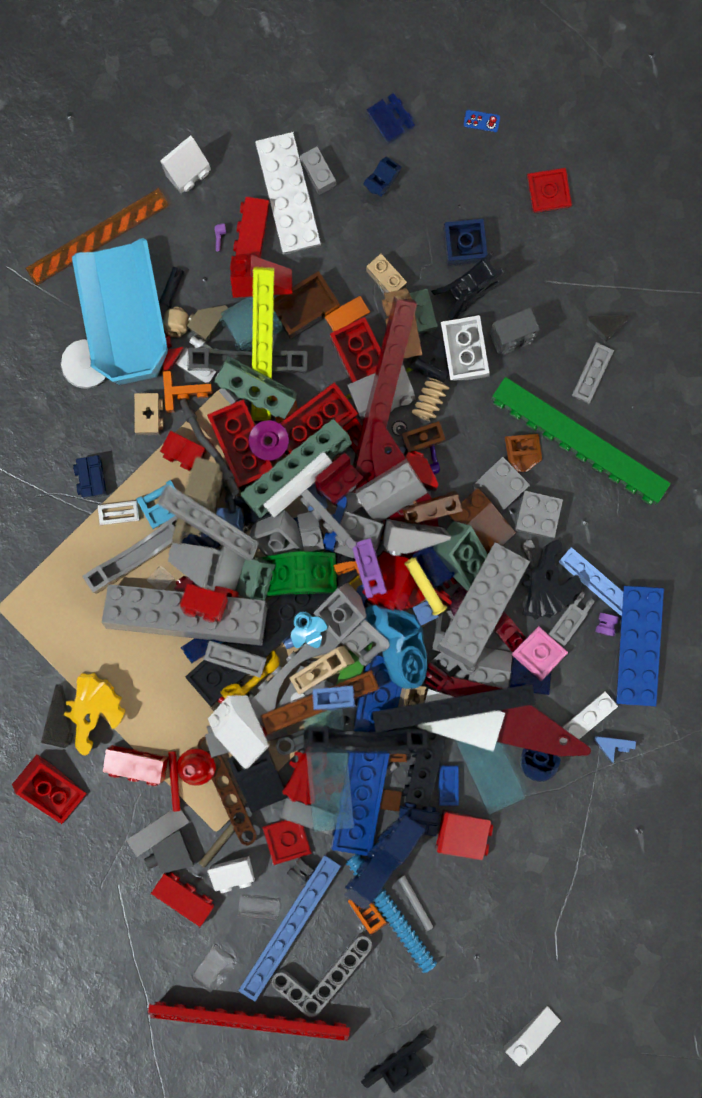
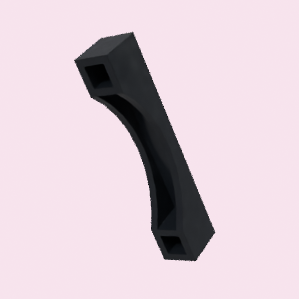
M307 727L303 732L304 752L422 754L427 750L426 729L358 732L330 727Z

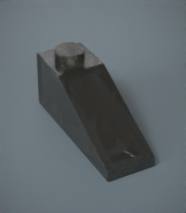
M56 684L41 739V743L60 748H66L67 745H71L73 739L70 718L64 716V712H68L63 685Z

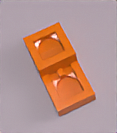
M361 296L325 316V319L334 332L367 316L370 311Z
M356 561L334 565L338 575L357 570L360 576Z

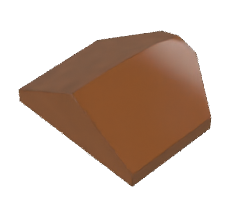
M538 434L505 437L508 462L517 472H527L542 461Z

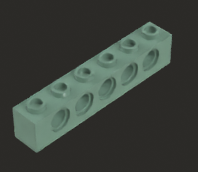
M332 419L329 423L323 425L318 432L310 436L302 445L295 448L287 457L279 461L271 470L264 473L255 483L248 486L241 493V496L257 516L261 518L268 512L264 504L322 452L330 460L334 459L352 444L351 439L346 431Z

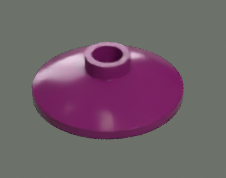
M271 420L262 421L255 425L250 432V449L260 459H277L285 453L288 447L289 438L287 431L278 422ZM266 437L272 438L271 444L265 443Z

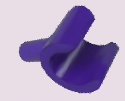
M430 447L433 464H430V467L435 475L440 472V465L436 458L435 447Z

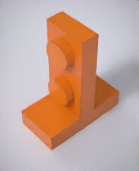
M163 372L165 409L167 413H175L174 397L182 400L196 395L197 398H208L209 394H213V386L211 384L173 386L172 372Z

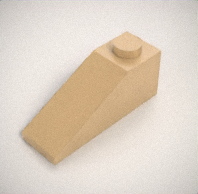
M344 645L334 649L290 677V680L298 694L301 695L355 662Z

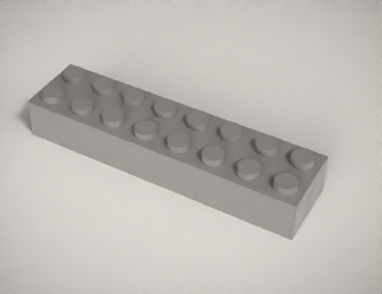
M108 584L102 624L106 629L262 646L268 608L265 601L227 597L228 602L221 622L214 621V623L203 620V617L197 615L189 617L184 614L180 608L184 592Z

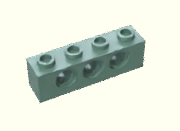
M229 356L226 357L215 379L220 388L235 392V395L239 398L250 400L256 407L265 408L278 418H286L297 396V392ZM240 377L242 382H235L233 378ZM256 386L260 391L254 392L250 387ZM268 396H275L277 400L271 401L268 399Z

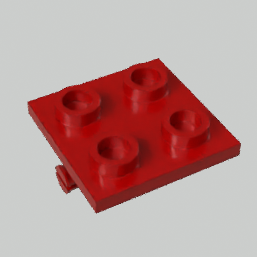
M417 583L403 611H408L426 599ZM434 589L443 605L447 607L451 605L450 595L443 590L438 592Z

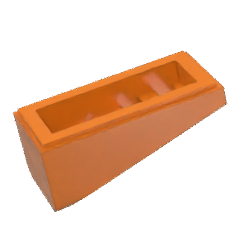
M348 900L369 934H374L388 924L377 906L374 905V902L370 904L369 909L361 913L360 910L362 908L360 906L357 907L353 901ZM374 911L375 914L366 920L365 917ZM377 918L380 920L375 925H370Z

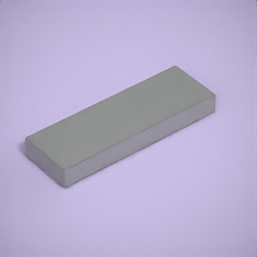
M597 342L595 343L572 393L573 397L590 404L614 350Z
M209 640L203 660L261 678L267 658Z

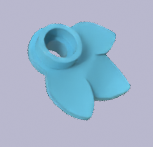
M307 612L298 613L294 618L295 627L291 632L292 643L296 649L300 648L305 642L314 648H319L322 643L321 632L328 629L326 622L320 617H312ZM303 618L307 620V624L305 626L302 624Z

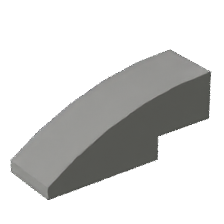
M172 809L126 841L138 857L186 825L189 820L182 810L173 812Z

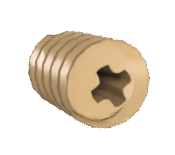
M429 378L431 381H425V385L428 388H422L421 391L424 395H419L418 397L421 402H416L415 404L418 409L412 410L415 416L431 422L430 418L437 417L433 411L440 410L436 404L443 403L439 397H446L442 390H449L447 385L433 378Z

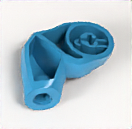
M377 605L367 607L364 620L384 636L390 644L389 648L383 651V658L391 680L395 685L403 689L420 687L426 677L427 652L424 644L423 628L415 615Z

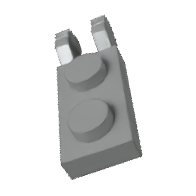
M584 592L578 594L574 604H570L548 634L563 646L567 644L595 602L591 598L587 601L583 610L577 607L578 603L584 598Z

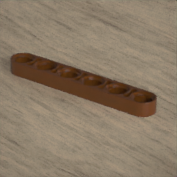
M202 737L199 740L198 749L203 750L201 743L203 740H206V737ZM222 755L213 757L218 758L221 763L212 777L215 788L239 841L243 845H251L257 837L254 826ZM220 776L228 778L229 783L226 787L218 785L217 781ZM228 794L235 795L237 798L236 804L228 805L225 800ZM237 812L245 815L243 823L239 824L234 821V815ZM246 830L253 833V839L249 842L242 839V833Z

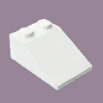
M191 135L160 161L166 177L181 194L184 191H190L194 187V183L199 178L201 180L204 179L211 169L207 159Z
M227 696L208 718L214 735L244 769H248L269 746L247 696Z

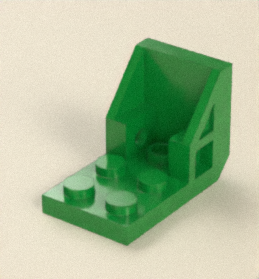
M302 551L261 557L275 564L266 597L285 594L334 593L337 590L336 571L334 565H336L335 553Z

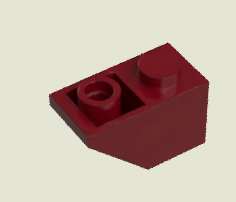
M503 611L493 632L513 652L526 640V637Z

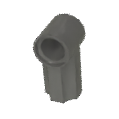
M307 728L280 738L276 744L278 753L289 755L304 748L303 732ZM282 741H288L291 744V748L289 751L283 752L280 750L279 744Z

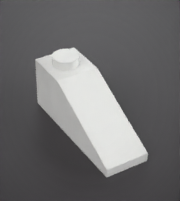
M546 1006L503 1046L505 1052L520 1066L537 1050L561 1020Z

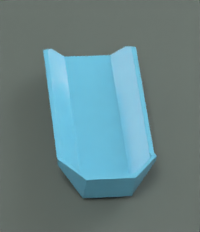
M141 238L132 244L97 252L75 253L72 256V262L90 352V367L118 385L157 377L167 355L168 348L147 240Z

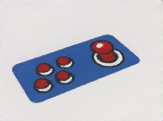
M467 110L464 126L497 132L500 116Z

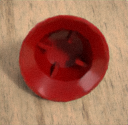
M190 749L184 752L178 759V775L189 785H203L214 776L216 763L208 752L201 749Z

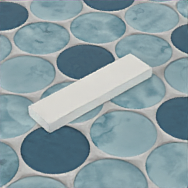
M322 452L264 504V507L275 518L315 482V477L332 464V461Z

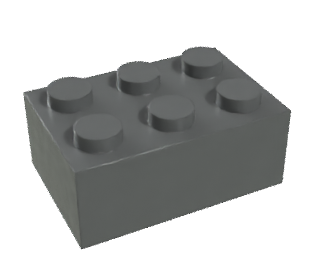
M528 308L494 322L489 335L497 354L503 353V355H507L515 351L514 349L520 345L522 348L531 345L540 329L531 308Z

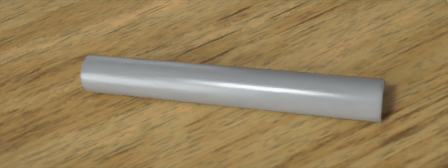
M405 875L399 877L398 880L426 931L431 930L434 927Z

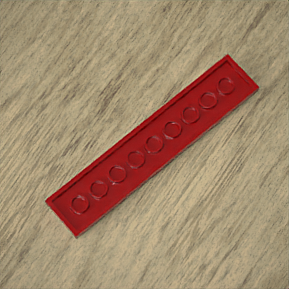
M154 1002V1005L149 1004L148 1009L150 1018L341 1041H348L350 1028H347L346 1024L334 1023V1026L326 1025L324 1021L316 1020L313 1024L306 1023V1020L301 1018L287 1021L286 1017L274 1016V1019L266 1018L265 1014L255 1013L253 1017L246 1016V1012L234 1011V1014H228L223 1009H214V1012L206 1011L205 1007L195 1006L194 1009H187L186 1005L174 1004V1007H168L164 1002Z

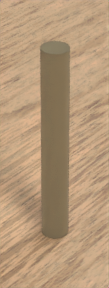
M235 817L234 821L236 823H242L238 817ZM232 823L199 861L202 867H206L235 830Z

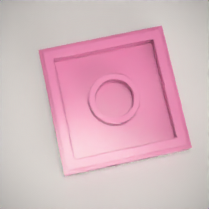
M538 626L512 653V656L542 681L568 652Z

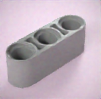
M286 798L280 818L333 836L338 815L298 801L292 802L291 799Z

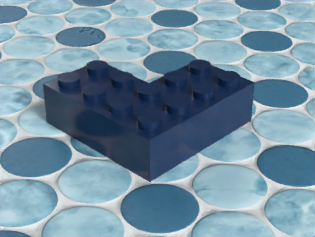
M404 816L402 819L397 818L395 822L380 834L377 839L379 843L377 842L367 854L369 859L366 858L356 870L358 875L351 878L345 886L347 891L344 896L362 909L369 906L392 872L405 861L425 829L407 816Z

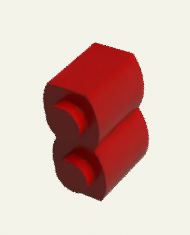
M171 430L160 450L164 454L162 458L172 463L174 460L181 463L180 467L191 471L196 457L203 458L207 451L206 448Z

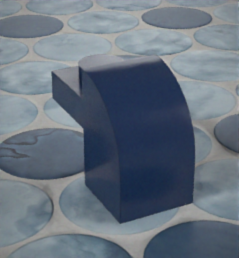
M386 156L380 160L373 174L366 178L363 185L371 193L382 197L402 167Z

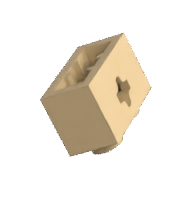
M382 254L366 266V272L385 293L407 287L405 279Z
M134 393L135 433L137 435H160V430L164 429V420L160 418V410L164 409L163 398H160L158 393ZM149 410L154 413V415L150 416V419L145 415Z

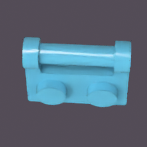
M171 480L166 482V485L175 488ZM166 485L144 497L136 498L152 529L163 525L166 521L176 516L158 504L151 508L147 507V503L161 496Z

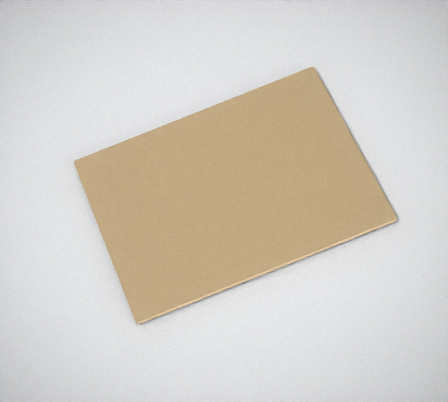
M218 390L195 413L203 434L221 454L225 464L229 466L207 414L231 405ZM187 421L175 432L204 447ZM266 437L265 443L271 444L272 440ZM162 444L101 505L137 501L136 498L148 495L166 485V482L169 480L173 482L176 490L184 494L191 471L180 467L181 463L174 460L172 463L162 458L164 455L160 452ZM206 451L202 459L216 463L212 455ZM284 453L279 458L270 460L272 467L287 457V455ZM224 488L220 499L216 498L217 508H226ZM241 489L236 496L241 497ZM301 495L284 509L292 518L297 517V514L309 512L308 508L300 500L302 498ZM160 497L147 503V507L155 506ZM326 498L328 505L326 510L330 515L335 514L336 505H333ZM139 503L138 514L140 521L100 525L97 508L0 603V613L76 690L77 677L81 673H96L100 679H108V682L114 687L115 693L122 697L120 706L126 710L115 730L134 750L168 757V752L176 751L178 762L179 757L187 750L198 749L199 740L205 737V734H209L207 726L210 725L208 718L220 705L217 702L210 707L185 678L188 673L203 661L209 640L105 628L102 624V617L108 587L95 594L84 580L83 575L132 547L157 528L152 529ZM133 506L102 510L103 513L132 510L134 508ZM134 514L103 517V519L112 520L134 517ZM321 519L319 525L325 537L326 532L329 533V531L323 526L325 521ZM244 521L242 532L250 536L253 524L246 526ZM169 546L111 585L175 591L174 588L177 586L175 583L181 577L185 576L187 578V576L168 562L169 550L171 548ZM257 547L254 556L265 557L266 555ZM274 596L266 597L265 602L267 603ZM425 599V600L421 601L420 603H418L417 605H419V604H421V603H423V602H425V601H427V600ZM410 608L408 611H405L412 615H415L412 608ZM374 641L372 643L371 649L376 646V643ZM283 642L274 650L280 658L279 666L283 668L288 663L287 657L293 651L297 654L302 647L286 649ZM340 643L336 648L344 646V644ZM381 651L377 655L383 656V651ZM325 655L316 656L308 660H318ZM307 660L294 668L283 681L276 698V709L291 683L290 677L296 674L301 665L307 667ZM340 672L327 680L336 685ZM272 673L267 674L246 696L249 697L251 694L256 696L260 692L258 687L265 680L269 682L274 677ZM248 674L238 684L242 688L254 676ZM332 710L286 727L288 735L307 727H323L329 721ZM100 713V715L108 722L104 714ZM280 738L267 742L277 771L295 753L293 752L289 755L278 753L276 744ZM203 740L201 743L202 749L209 751L207 741ZM282 741L279 744V748L281 751L287 752L290 750L291 744L288 741ZM231 753L223 754V760L245 805L247 802L227 759L233 755ZM168 758L165 781L171 787ZM213 758L216 763V769H218L221 764L220 760ZM178 775L179 796L214 831H219L230 819L212 779L203 785L193 786L185 783ZM220 776L217 782L220 787H226L229 780L226 776ZM228 794L225 800L228 805L236 804L237 798L235 795Z

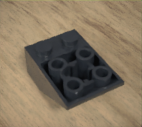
M268 747L248 769H244L234 756L227 758L251 813L288 798L287 795L282 793L284 786Z

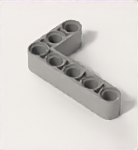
M367 934L357 935L311 991L283 969L277 970L274 973L272 985L305 1015L314 1017L319 1014L372 948L371 938ZM361 939H365L368 942V946L364 949L357 946L358 941ZM347 955H353L356 958L353 964L345 962L344 959ZM339 970L343 973L341 979H334L332 973ZM282 975L286 978L287 982L282 985L278 984L276 977ZM327 986L330 992L327 995H323L319 992V988ZM295 988L300 989L302 995L294 997L291 991ZM313 1001L317 1004V1008L309 1010L306 1004Z

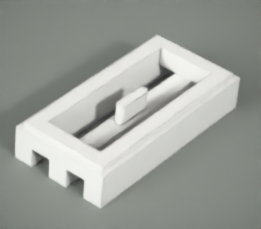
M137 501L98 505L100 525L140 521ZM133 506L134 508L132 510L103 513L102 510ZM134 514V517L112 520L103 519V517Z

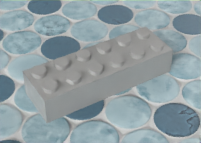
M495 542L436 649L472 668L530 561Z

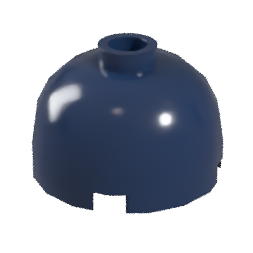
M523 748L520 758L523 773L526 777L536 782H544L553 778L561 762V758L557 755Z

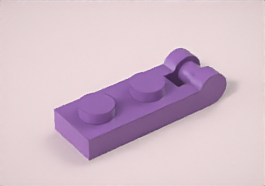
M372 539L356 542L353 552L366 597L371 598L377 593H387ZM376 580L377 585L371 587L369 581Z

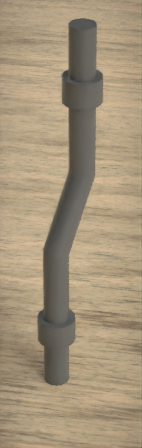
M182 399L180 405L184 411L187 423H190L199 442L212 455L216 463L220 464L221 477H223L224 484H227L233 496L237 495L239 490L234 482L233 473L228 470L221 454L203 434L197 422L195 411L191 409L186 399Z

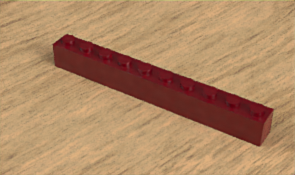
M394 296L353 462V467L363 476L364 481L351 491L353 493H356L358 488L374 479L375 470L372 457L374 425L377 422H382L385 427L387 426L417 303L411 299Z

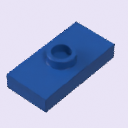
M439 766V806H459V767Z

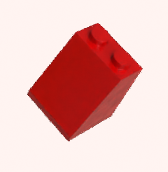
M443 809L435 846L436 852L483 860V857L488 855L489 844H486L487 837L491 836L493 831V825L490 824L491 820Z

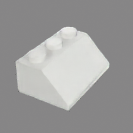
M480 315L441 322L450 380H472L489 377Z

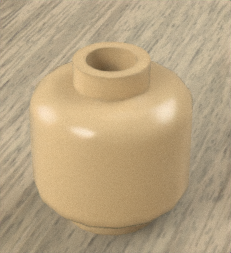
M173 307V309L165 312L163 327L168 336L180 337L186 333L189 315L184 312L183 308Z

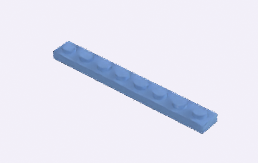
M326 855L323 856L239 988V992L253 1001L257 1000L341 867L340 864Z

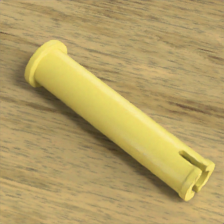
M416 557L405 562V566H407L431 606L432 614L438 615L446 610L447 606L441 602Z

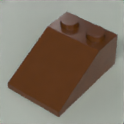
M479 488L460 503L462 512L448 515L452 522L471 525L487 554L495 542L502 546L516 533Z

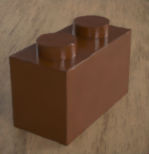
M440 421L402 433L401 435L407 453L420 451L444 443L446 440Z

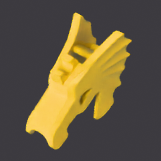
M81 673L77 677L75 701L70 700L66 702V705L71 706L72 710L71 712H64V716L70 718L76 724L75 748L84 756L88 755L92 749L93 741L88 737L90 731L97 725L100 713L104 714L111 728L115 729L120 724L126 711L120 706L122 697L115 693L114 687L108 682V679H100L96 673ZM88 713H90V722L85 718Z

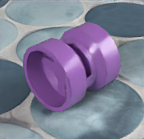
M600 613L598 618L600 622L596 626L595 632L614 637L616 632L614 628L618 623L619 617Z

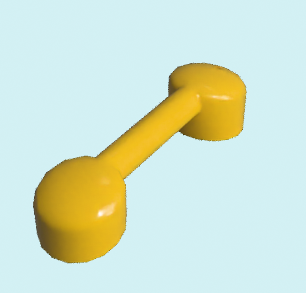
M275 651L267 657L261 678L254 676L242 688L239 684L226 686L221 691L224 699L227 696H246L267 674L274 672L280 664V658Z

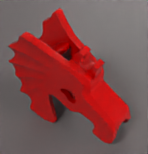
M294 753V755L298 756V761L293 763L290 760L289 765L295 769L282 791L292 802L301 801L303 804L308 805L318 803L320 800L329 801L331 794L341 793L344 784L343 774L338 773L328 778H322V774L328 764L326 759L327 753ZM319 760L320 764L313 769L314 761Z

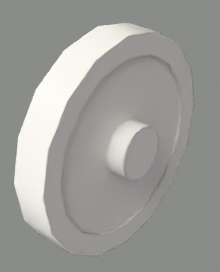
M86 339L75 341L66 348L62 355L61 369L69 383L78 388L88 389L98 386L105 380L106 377L90 367L91 358Z

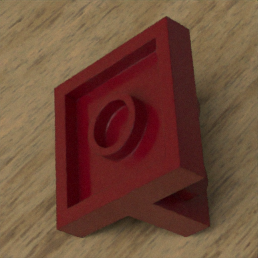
M344 453L315 477L316 492L321 497L325 496L333 505H336L362 483L364 478L350 464L349 456Z

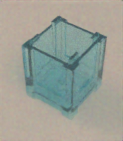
M247 297L220 313L222 318L219 320L223 322L221 325L222 327L226 325L237 343L235 344V347H238L236 348L237 351L252 349L253 297ZM273 310L274 336L281 332L283 328L281 321Z

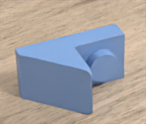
M353 686L313 689L314 710L335 711L337 708L355 707Z
M594 736V741L612 763L614 762L615 747H618L617 751L629 752L630 749H635L636 741Z

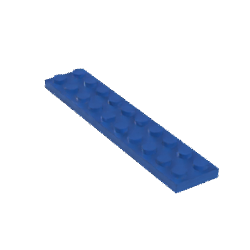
M376 655L372 658L371 663L364 667V673L372 670L379 690L359 698L353 731L376 732L373 711L395 708L399 705L402 688L395 685L391 680L383 656ZM348 754L331 850L367 856L372 848L389 754Z

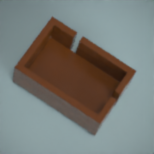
M319 271L293 286L292 294L279 295L273 299V312L290 339L322 320V314L325 317L340 307V303Z

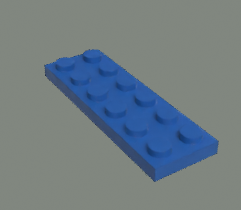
M623 586L616 704L656 706L664 588Z

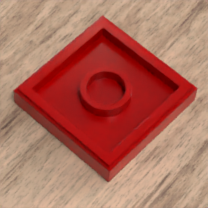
M566 168L527 174L533 213L572 207Z
M282 820L262 827L273 865L312 854L304 826Z

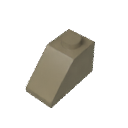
M224 305L201 309L196 313H192L188 318V329L208 342L230 312L229 307Z

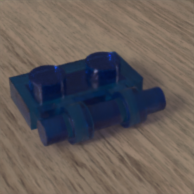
M394 93L388 96L390 104L386 105L382 99L366 111L387 143L404 133L401 125L405 124L409 130L415 126L411 120L412 116L405 111L400 98L397 99ZM396 110L400 118L396 120L391 111Z

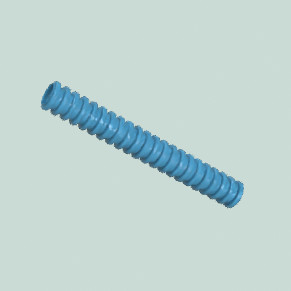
M355 854L347 860L346 865L350 866L349 869L354 871L353 875L355 876L358 875L356 872L357 868L365 860L364 858L361 859V855ZM381 889L374 899V905L379 907V912L382 911V916L386 917V922L389 921V926L393 927V932H396V936L401 938L400 942H404L403 946L408 948V953L411 952L410 956L415 958L414 962H418V967L422 968L421 972H429L436 966L437 962L432 960L433 956L429 955L430 952L425 950L426 946L422 945L421 940H418L419 936L414 934V930H411L412 926L407 924V920H404V915L400 914V909L397 910V905L393 904V899H389L390 895L386 894V889Z

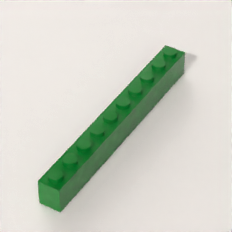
M507 377L503 379L491 398L495 406L500 409L506 408L510 411L509 414L517 420L523 419L527 422L526 425L535 431L536 429L543 432L542 436L550 441L554 439L560 443V448L567 452L571 450L580 461L584 463L588 461L593 464L592 468L599 473L605 472L609 475L608 478L617 484L619 482L626 486L625 489L634 495L635 493L641 495V499L649 505H652V503L654 505L658 504L671 484Z

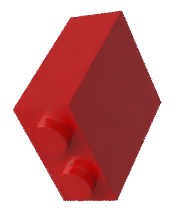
M386 552L381 554L378 564L387 593L374 594L373 597L367 599L369 603L377 606L381 604L391 610L398 609L403 611L416 585V581L407 566H405V562L409 560L408 558ZM376 580L369 581L371 587L377 585Z

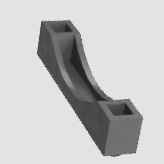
M189 348L187 371H219L227 356L252 368V352ZM272 351V373H305L307 371V351Z

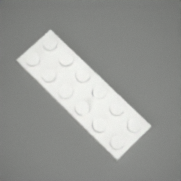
M293 132L255 141L283 254L320 246L321 243Z

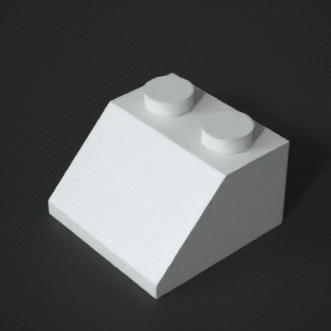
M249 856L211 865L208 869L214 890H220V893L229 892L232 890V887L238 885L240 888L251 886V882L255 880Z

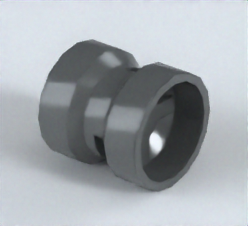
M299 858L296 861L295 867L290 868L287 874L302 886L305 878L311 875L314 869L305 860Z

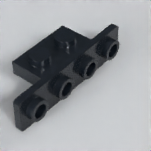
M427 1035L416 1037L412 1041L413 1044L398 1050L395 1057L391 1060L386 1059L380 1064V1068L376 1071L368 1072L361 1081L362 1085L369 1088L383 1077L393 1093L397 1092L427 1070L416 1053L428 1045L431 1039Z

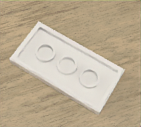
M428 689L425 702L453 697ZM501 711L420 724L417 725V728L426 729L436 734L494 751L505 713Z

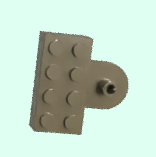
M196 457L184 491L185 496L214 514L217 509L216 498L220 499L223 491V477H221L220 464ZM178 517L172 543L181 545L186 532L198 535L199 537L202 532Z

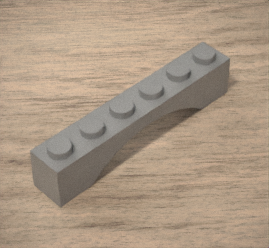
M172 517L132 547L83 575L92 592L95 594L108 587V584L116 582L171 546L178 517Z
M328 629L321 632L322 643L319 648H314L305 642L297 654L293 651L287 657L288 663L283 668L279 666L272 673L274 677L269 682L265 680L258 687L260 692L256 696L251 694L248 697L260 725L263 723L260 715L275 710L279 689L289 673L304 661L316 656L326 655L340 644Z

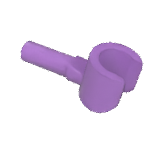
M225 224L215 226L216 251L218 252L221 249V235L227 234Z

